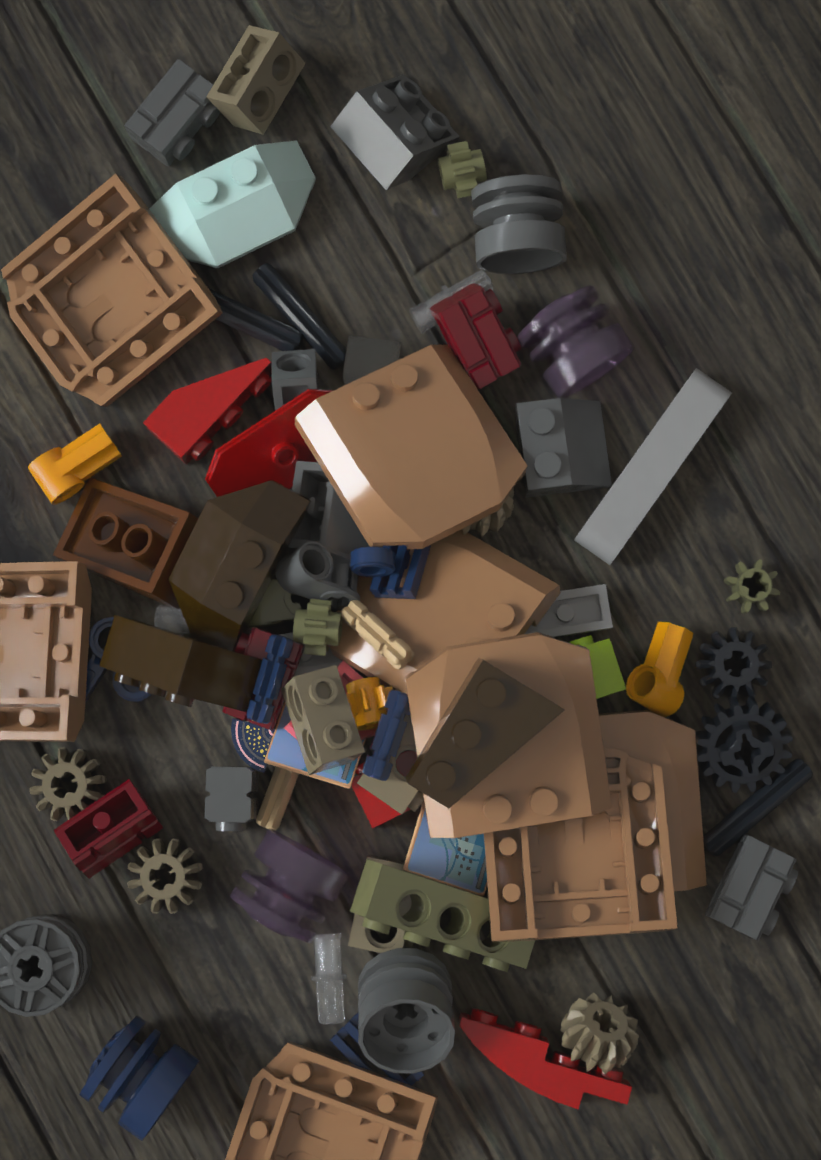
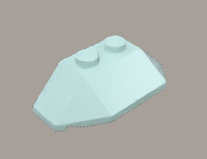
M297 140L259 144L177 182L149 210L188 261L220 268L294 232L316 178Z

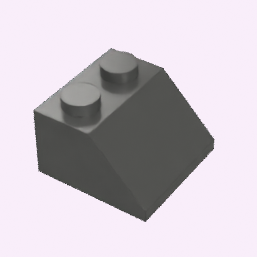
M555 398L516 404L514 416L519 453L528 465L523 476L525 498L612 487L600 401Z

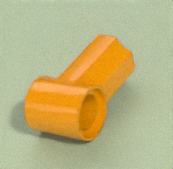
M98 424L65 447H56L41 454L30 463L28 470L50 503L56 505L78 493L84 487V481L122 457L102 425Z
M658 621L644 664L637 666L627 679L626 693L630 699L662 717L670 716L680 708L684 699V688L678 680L692 641L693 632L670 622Z

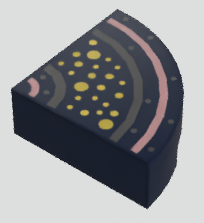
M233 718L231 735L237 753L250 767L266 773L268 764L264 763L275 729L272 731Z

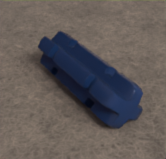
M277 634L269 637L265 650L268 655L267 658L262 660L253 694H256L254 700H250L246 714L247 718L262 724H268L271 721L275 708L272 702L278 698L287 664H284L286 658L290 657L293 647V640Z
M391 690L388 694L384 706L388 708L387 714H381L370 749L374 750L373 755H367L363 767L365 775L381 781L389 779L393 764L389 762L391 756L396 757L408 723L404 721L405 715L410 716L408 695L397 690Z

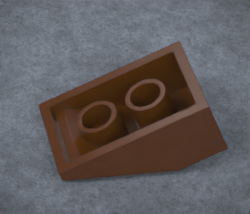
M90 477L53 556L63 561H78L86 564L87 571L179 610L180 607L168 579L198 518L190 512Z

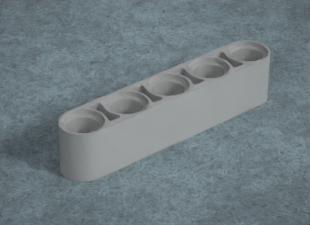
M696 368L574 541L608 565H611L732 392Z

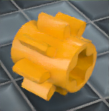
M367 677L348 683L346 685L348 693L346 696L357 729L361 731L377 728L381 714H387L388 708L384 706L388 694L393 690V687L384 688V685H380L378 677Z

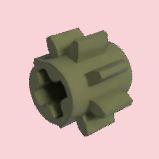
M467 141L447 145L448 156L438 158L444 190L454 188L457 198L471 196V190L477 186V183L487 181L481 149L471 151Z
M760 559L755 561L751 569H747L746 565L740 561L735 565L739 576L726 577L723 581L725 584L732 586L733 594L728 596L726 601L732 602L737 600L741 603L742 614L748 613L753 604H756L758 609L764 612L769 609L765 598L767 596L776 597L780 595L779 590L772 588V579L777 576V571L768 574L762 570L763 564ZM753 577L755 578V586L761 588V591L750 597L748 596L749 588L742 586V582H746Z
M310 599V603H307V609H296L293 641L305 644L304 654L326 656V652L329 651V645L340 646L343 618L341 617V612L331 611L332 601Z

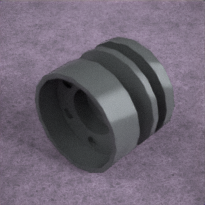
M523 174L491 179L478 184L471 190L472 205L476 208L473 211L474 224L484 228L474 235L477 268L496 274H522L547 270L559 266L567 260L565 227L555 223V221L563 216V204L559 202L562 199L561 182L555 178L543 175Z
M52 914L32 916L17 921L0 931V1005L8 1012L25 1017L46 1015L75 998L88 982L92 968L91 946L83 931L69 919ZM38 957L40 959L38 967L43 972L31 976L29 974L31 966L26 961Z
M396 948L374 957L366 963L359 975L358 1044L364 1056L378 1068L393 1073H417L431 1069L444 1060L454 1046L455 1024L454 1010L452 1008L451 977L446 966L433 954L416 948Z

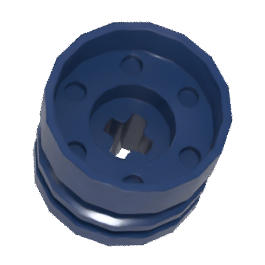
M137 1015L127 1026L112 1036L89 1069L90 1073L86 1084L79 1095L89 1102L102 1086L107 1088L109 1091L98 1109L101 1112H105L119 1098L127 1104L118 1124L143 1141L200 1060L177 1043L171 1046L161 1057L157 1056L153 1051L159 1041L161 1032L154 1029L143 1044L138 1042L136 1039L147 1021Z

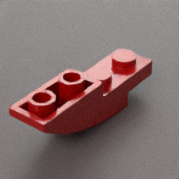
M472 1008L471 1015L461 1012L459 1026L471 1042L494 1065L530 1090L578 1110L583 1092L628 1105L632 1086L628 1080L622 1079L623 1071L613 1068L604 1074L597 1066L596 1071L591 1069L587 1072V1068L579 1066L580 1059L571 1061V1055L554 1051L552 1058L546 1056L549 1041L547 1037L540 1036L542 1030L540 1027L521 1021H516L514 1028L497 1023L498 1015Z

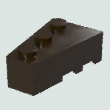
M115 615L99 666L116 672L114 680L117 682L138 687L141 691L165 697V700L192 707L193 701L196 699L247 712L262 660L233 652L217 645H210L150 624Z
M478 658L405 779L409 785L449 809L565 709L483 659Z

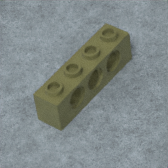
M369 859L366 860L350 912L364 917L362 926L384 934L389 933L391 926L405 930L403 939L429 947L431 939L445 943L443 952L469 960L471 952L484 955L482 964L508 972L510 964L527 968L535 940L492 942L491 927L486 939L480 940L482 925L487 921L490 923L488 898ZM410 895L412 901L411 908L408 913L401 916L399 913L400 902L405 896ZM449 908L451 911L450 922L441 929V914Z

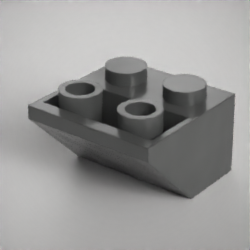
M405 74L356 91L330 126L385 190L412 179L448 149L447 145L455 143L460 137L450 126L447 117L430 104L423 96L420 87L414 81L408 79Z
M296 461L292 490L312 500L287 550L292 552L310 541L319 542L326 547L348 554L358 548L370 547L318 462Z

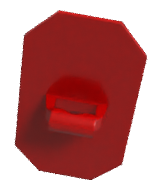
M307 389L216 449L205 477L217 497L270 480H274L291 489L293 487L296 461L317 462L295 426V417L315 399L333 390Z

